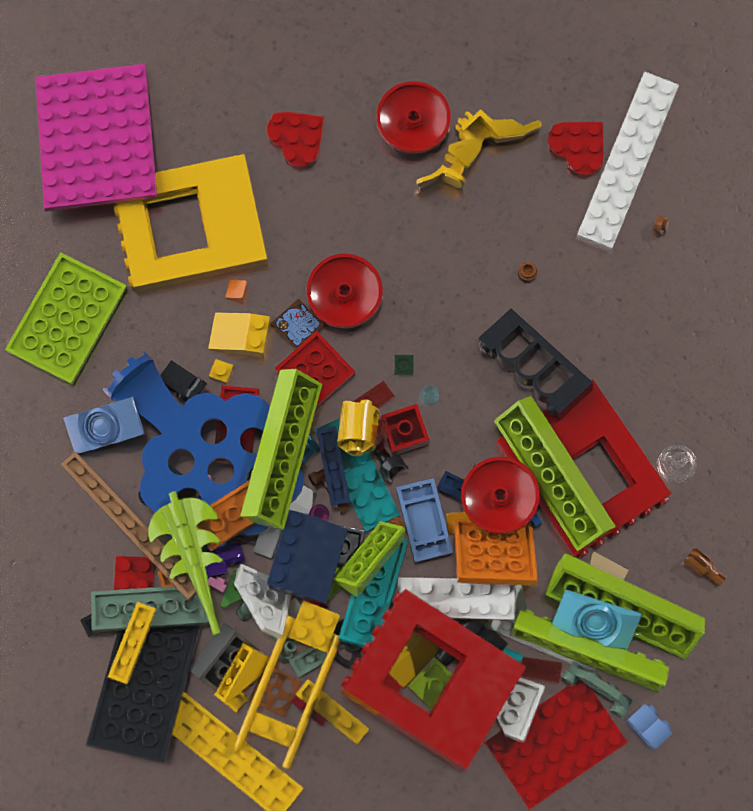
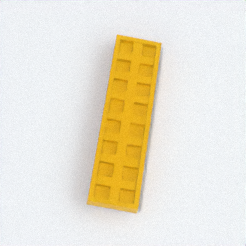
M185 692L183 693L173 735L266 811H287L304 788L246 741L242 749L235 748L234 745L238 735Z

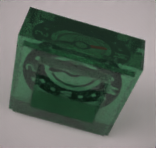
M395 355L394 375H413L414 355Z

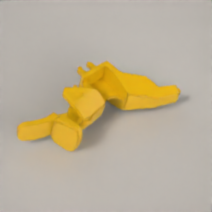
M481 109L474 116L470 112H465L468 120L466 118H459L458 123L462 127L460 128L458 124L455 125L461 141L450 144L448 146V153L444 156V160L452 164V166L447 168L442 165L433 174L418 179L416 181L417 186L430 184L442 177L444 182L455 188L463 187L466 180L461 174L463 170L471 166L480 153L484 139L489 137L497 143L522 139L524 136L538 131L542 126L541 121L538 120L523 126L513 119L493 120Z

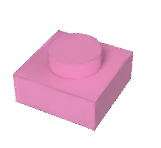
M210 576L208 580L210 587L225 594L227 589L225 584L227 581L218 576L215 579Z

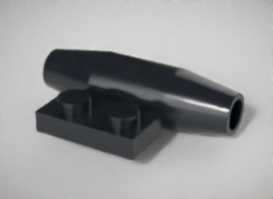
M461 619L458 622L501 651L508 645L497 632L485 628L490 620ZM441 648L434 655L444 666L449 665L456 659Z

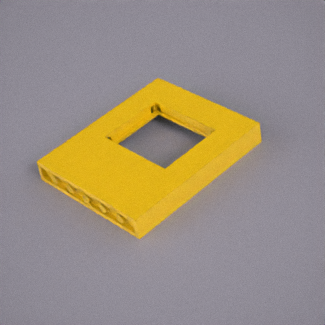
M245 154L155 172L157 198L120 202L114 206L115 215L120 218V223H117L119 234H123L124 238L121 241L122 250L127 253V258H124L126 269H130L131 276H128L130 287H133L135 292L268 264ZM197 194L208 247L157 258L147 204Z

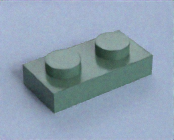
M311 647L290 659L289 662L298 678L322 665L327 652Z

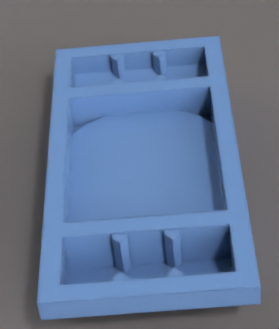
M133 397L63 418L74 452L77 454L145 434Z
M434 478L396 487L415 563L452 554L453 551Z

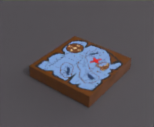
M299 298L271 322L272 327L294 350L316 331L319 332L324 327V324Z

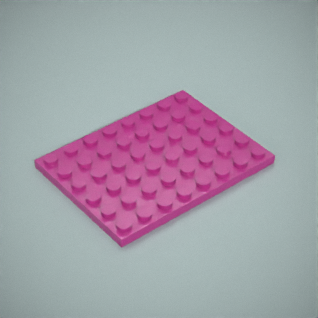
M145 64L35 77L45 212L157 198Z

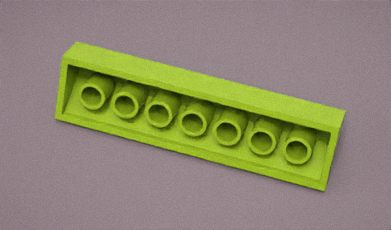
M297 369L280 370L241 512V517L253 523L284 530L322 387L320 382Z
M532 396L517 401L494 420L519 461L526 465L534 474L538 482L540 494L577 551L601 538L616 527Z
M566 553L555 567L545 591V595L560 602L565 590L641 613V618L633 636L683 659H686L705 634V618Z
M524 609V611L520 610L518 612L510 634L511 636L656 692L665 687L669 667L665 666L663 661L657 659L652 661L647 659L646 655L639 652L631 653L626 648L608 647L588 637L573 636L552 625L553 620L545 616L542 618L537 617L530 610Z

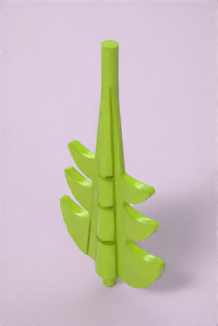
M172 492L169 493L171 503L155 512L150 520L148 529L149 541L154 542L158 537L165 534L172 536V539L167 542L162 550L161 562H165L168 558L175 555L181 556L182 560L174 565L170 579H174L183 573L189 574L207 614L213 635H217L221 632L214 613L206 566L216 562H223V559L214 553L202 552V548L209 543H220L221 540L211 531L198 530L197 526L202 521L208 519L217 520L218 515L207 502L197 498L178 500L177 493Z

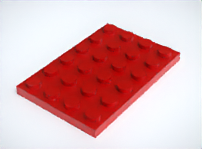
M578 680L575 686L568 685L538 705L524 743L505 736L503 730L484 743L530 810L627 744L628 741L591 687Z

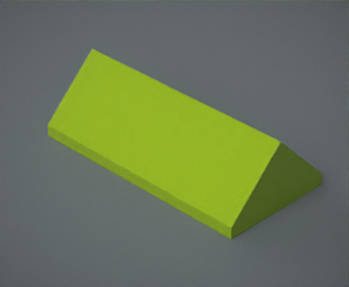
M380 521L333 580L358 598L404 541L406 529L402 526Z

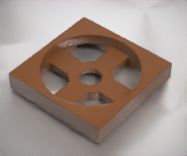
M274 668L272 674H278L275 683H268L265 691L268 692L269 696L266 702L263 703L261 701L259 706L285 718L302 681ZM265 669L261 673L260 678L249 698V701L251 702L254 698V695L259 686ZM285 679L291 682L292 694L283 690L282 686ZM277 687L279 693L277 695L272 694V688ZM278 698L288 701L282 707H272Z

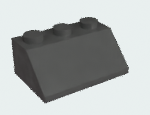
M223 623L220 627L221 633L213 636L189 669L192 674L215 692L242 644L245 643L257 649L226 623Z

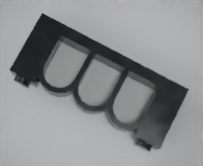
M512 308L478 338L479 349L485 355L489 354L492 358L496 355L497 361L501 366L507 369H515L516 379L524 386L534 387L536 398L542 403H546V410L552 417L556 416L561 420L593 390V382ZM519 333L531 343L514 358H506L501 354L502 349ZM538 350L550 360L549 363L534 375H524L519 370ZM557 367L569 377L553 393H544L538 388L540 383Z

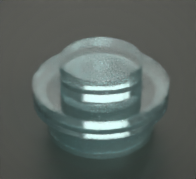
M433 385L423 387L420 393L422 401L426 404L437 402L440 395L437 387Z

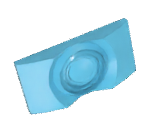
M565 590L552 625L573 636L588 637L608 647L628 649L641 618V613Z

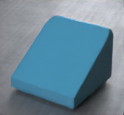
M310 435L308 436L302 459L303 464L320 451V446Z

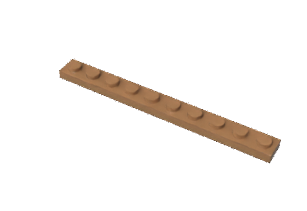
M76 452L61 463L66 472L180 593L190 601L197 592L189 574L183 573L174 579H170L171 571L179 560L172 556L165 562H161V553L164 548L163 543L158 538L154 542L149 541L148 528Z

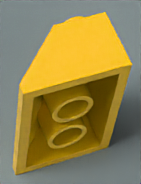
M414 631L389 674L405 689L434 658L439 647Z

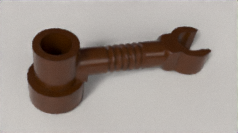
M324 468L308 475L310 482L315 488L323 485L328 492ZM346 504L336 506L340 514L348 511Z

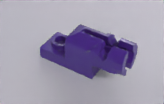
M240 542L230 544V552L227 551L225 546L212 552L210 550L207 551L223 559V562H216L206 566L208 580L210 576L215 579L216 576L229 575L227 565L233 566L245 560Z

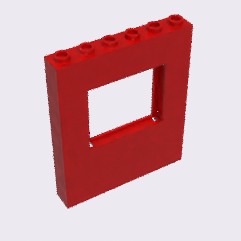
M593 379L591 380L593 382V390L561 420L556 416L552 417L546 409L542 411L572 460L601 442L630 485L602 504L616 527L579 551L575 549L540 494L538 506L541 513L570 556L578 557L579 559L589 553L587 550L592 546L596 549L605 543L603 539L610 536L613 538L621 532L620 528L626 525L628 528L637 522L636 518L640 515L643 517L653 512L652 508L657 504L659 507L669 501L668 497L672 494ZM504 436L496 440V445L504 457L519 461Z
M405 589L401 593L397 592L392 602L395 604L392 609L388 608L382 616L384 622L381 626L377 625L372 633L374 636L371 643L367 641L361 651L364 653L360 660L357 658L351 667L353 672L350 677L346 675L342 681L341 686L343 688L340 693L454 767L464 771L473 760L526 667ZM414 631L460 661L430 713L383 683Z

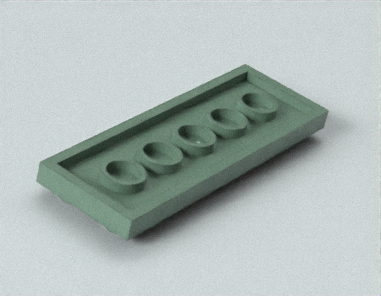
M175 586L91 592L93 632L126 630L137 602L157 609L150 628L210 624L198 594L188 601Z

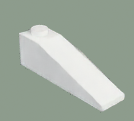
M303 485L301 494L290 504L289 509L309 514L317 493ZM269 527L259 533L253 552L272 559L276 554L283 530Z

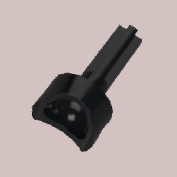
M377 439L376 448L373 453L382 463L379 472L388 483H392L394 477L399 472L409 469V467L400 455L391 457Z

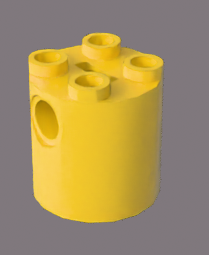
M343 401L337 445L350 455L361 456L363 453L374 451L376 448L380 412L378 408L372 405L371 401Z

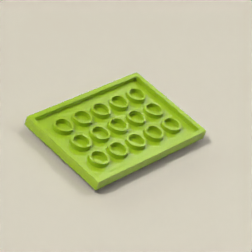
M60 252L6 346L5 351L73 385L125 293L127 285Z

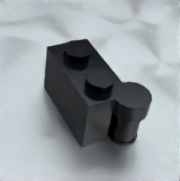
M172 360L160 375L169 392L173 391L176 393V397L184 403L193 396L200 394L205 386H207L204 380L201 381V378L196 377Z

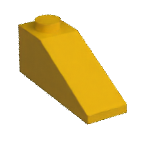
M243 643L214 695L227 704L261 675L270 658L261 651Z

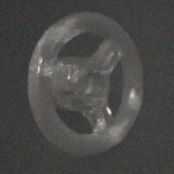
M670 445L659 456V469L671 481H686L696 471V456L690 448L684 445ZM673 450H681L687 453L688 455L685 456L682 453H677L673 456L669 452ZM665 458L674 467V475H671L666 470L664 465ZM675 460H680L681 465H677ZM691 461L690 470L685 475L680 476V470L686 466L687 462Z

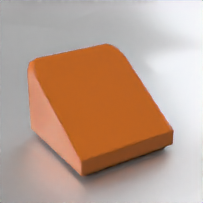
M229 280L225 298L244 302L248 282L245 280Z

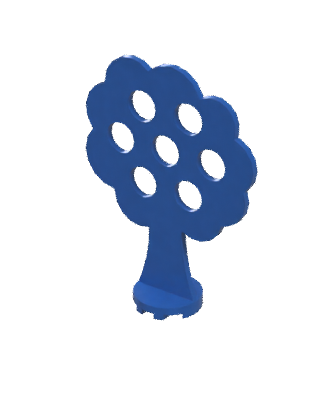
M142 352L144 356L136 360L133 357L129 358L126 361L128 366L121 372L116 369L112 374L114 380L108 388L104 385L103 391L112 401L116 402L133 397L138 414L162 433L153 437L146 444L142 452V465L145 473L140 483V493L146 506L152 509L155 514L160 508L171 503L169 493L176 492L178 495L184 489L196 490L201 495V499L211 505L246 483L248 474L254 468L257 453L246 452L241 447L240 439L242 434L248 429L255 428L260 429L262 432L264 431L270 409L268 403L259 396L247 393L235 395L227 401H224L215 394L202 393L188 399L182 407L165 386L154 364V360L146 352ZM209 420H220L227 427L226 438L219 444H209L201 437V429ZM178 450L190 452L195 460L193 469L184 475L173 473L168 466L169 457ZM216 459L230 461L234 466L233 477L230 481L223 484L213 482L208 476L210 464ZM299 470L291 503L302 492L304 481L301 470ZM255 523L241 532L240 535H257L269 527ZM230 540L217 547V549L224 547Z

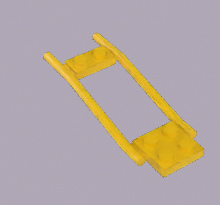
M303 600L296 619L287 615L283 635L277 639L234 745L235 748L242 749L247 734L250 731L290 747L282 765L290 769L341 642L339 641V636L333 634L340 618L339 614ZM287 637L327 652L297 728L256 712Z

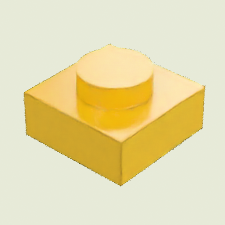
M215 359L209 378L227 384L234 366Z

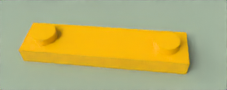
M137 602L108 677L128 684L157 609Z
M307 679L295 695L307 704L315 684ZM321 690L314 710L358 745L370 729Z

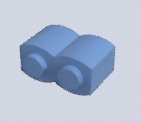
M643 704L626 722L652 750H656L672 735L670 731L671 726L664 719L661 721L656 716L658 712L652 705L649 704L647 706Z

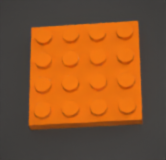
M454 520L457 583L537 586L538 578L532 522H529L525 527L516 532L502 535L485 532L475 526L470 520Z

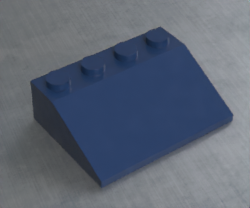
M289 509L285 527L267 580L269 589L326 604L348 529L309 514Z

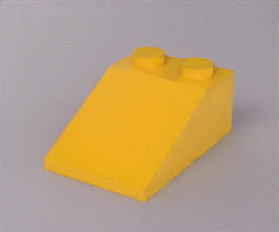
M215 313L208 350L264 359L271 326L270 317L249 313Z

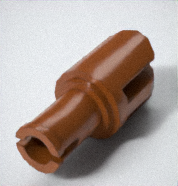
M694 547L684 560L700 576H708L717 586H720L724 579L727 578L714 567V561L697 547Z

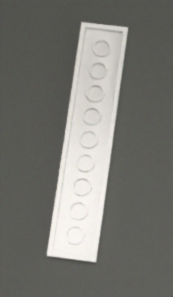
M644 72L577 237L612 250L678 89V84Z

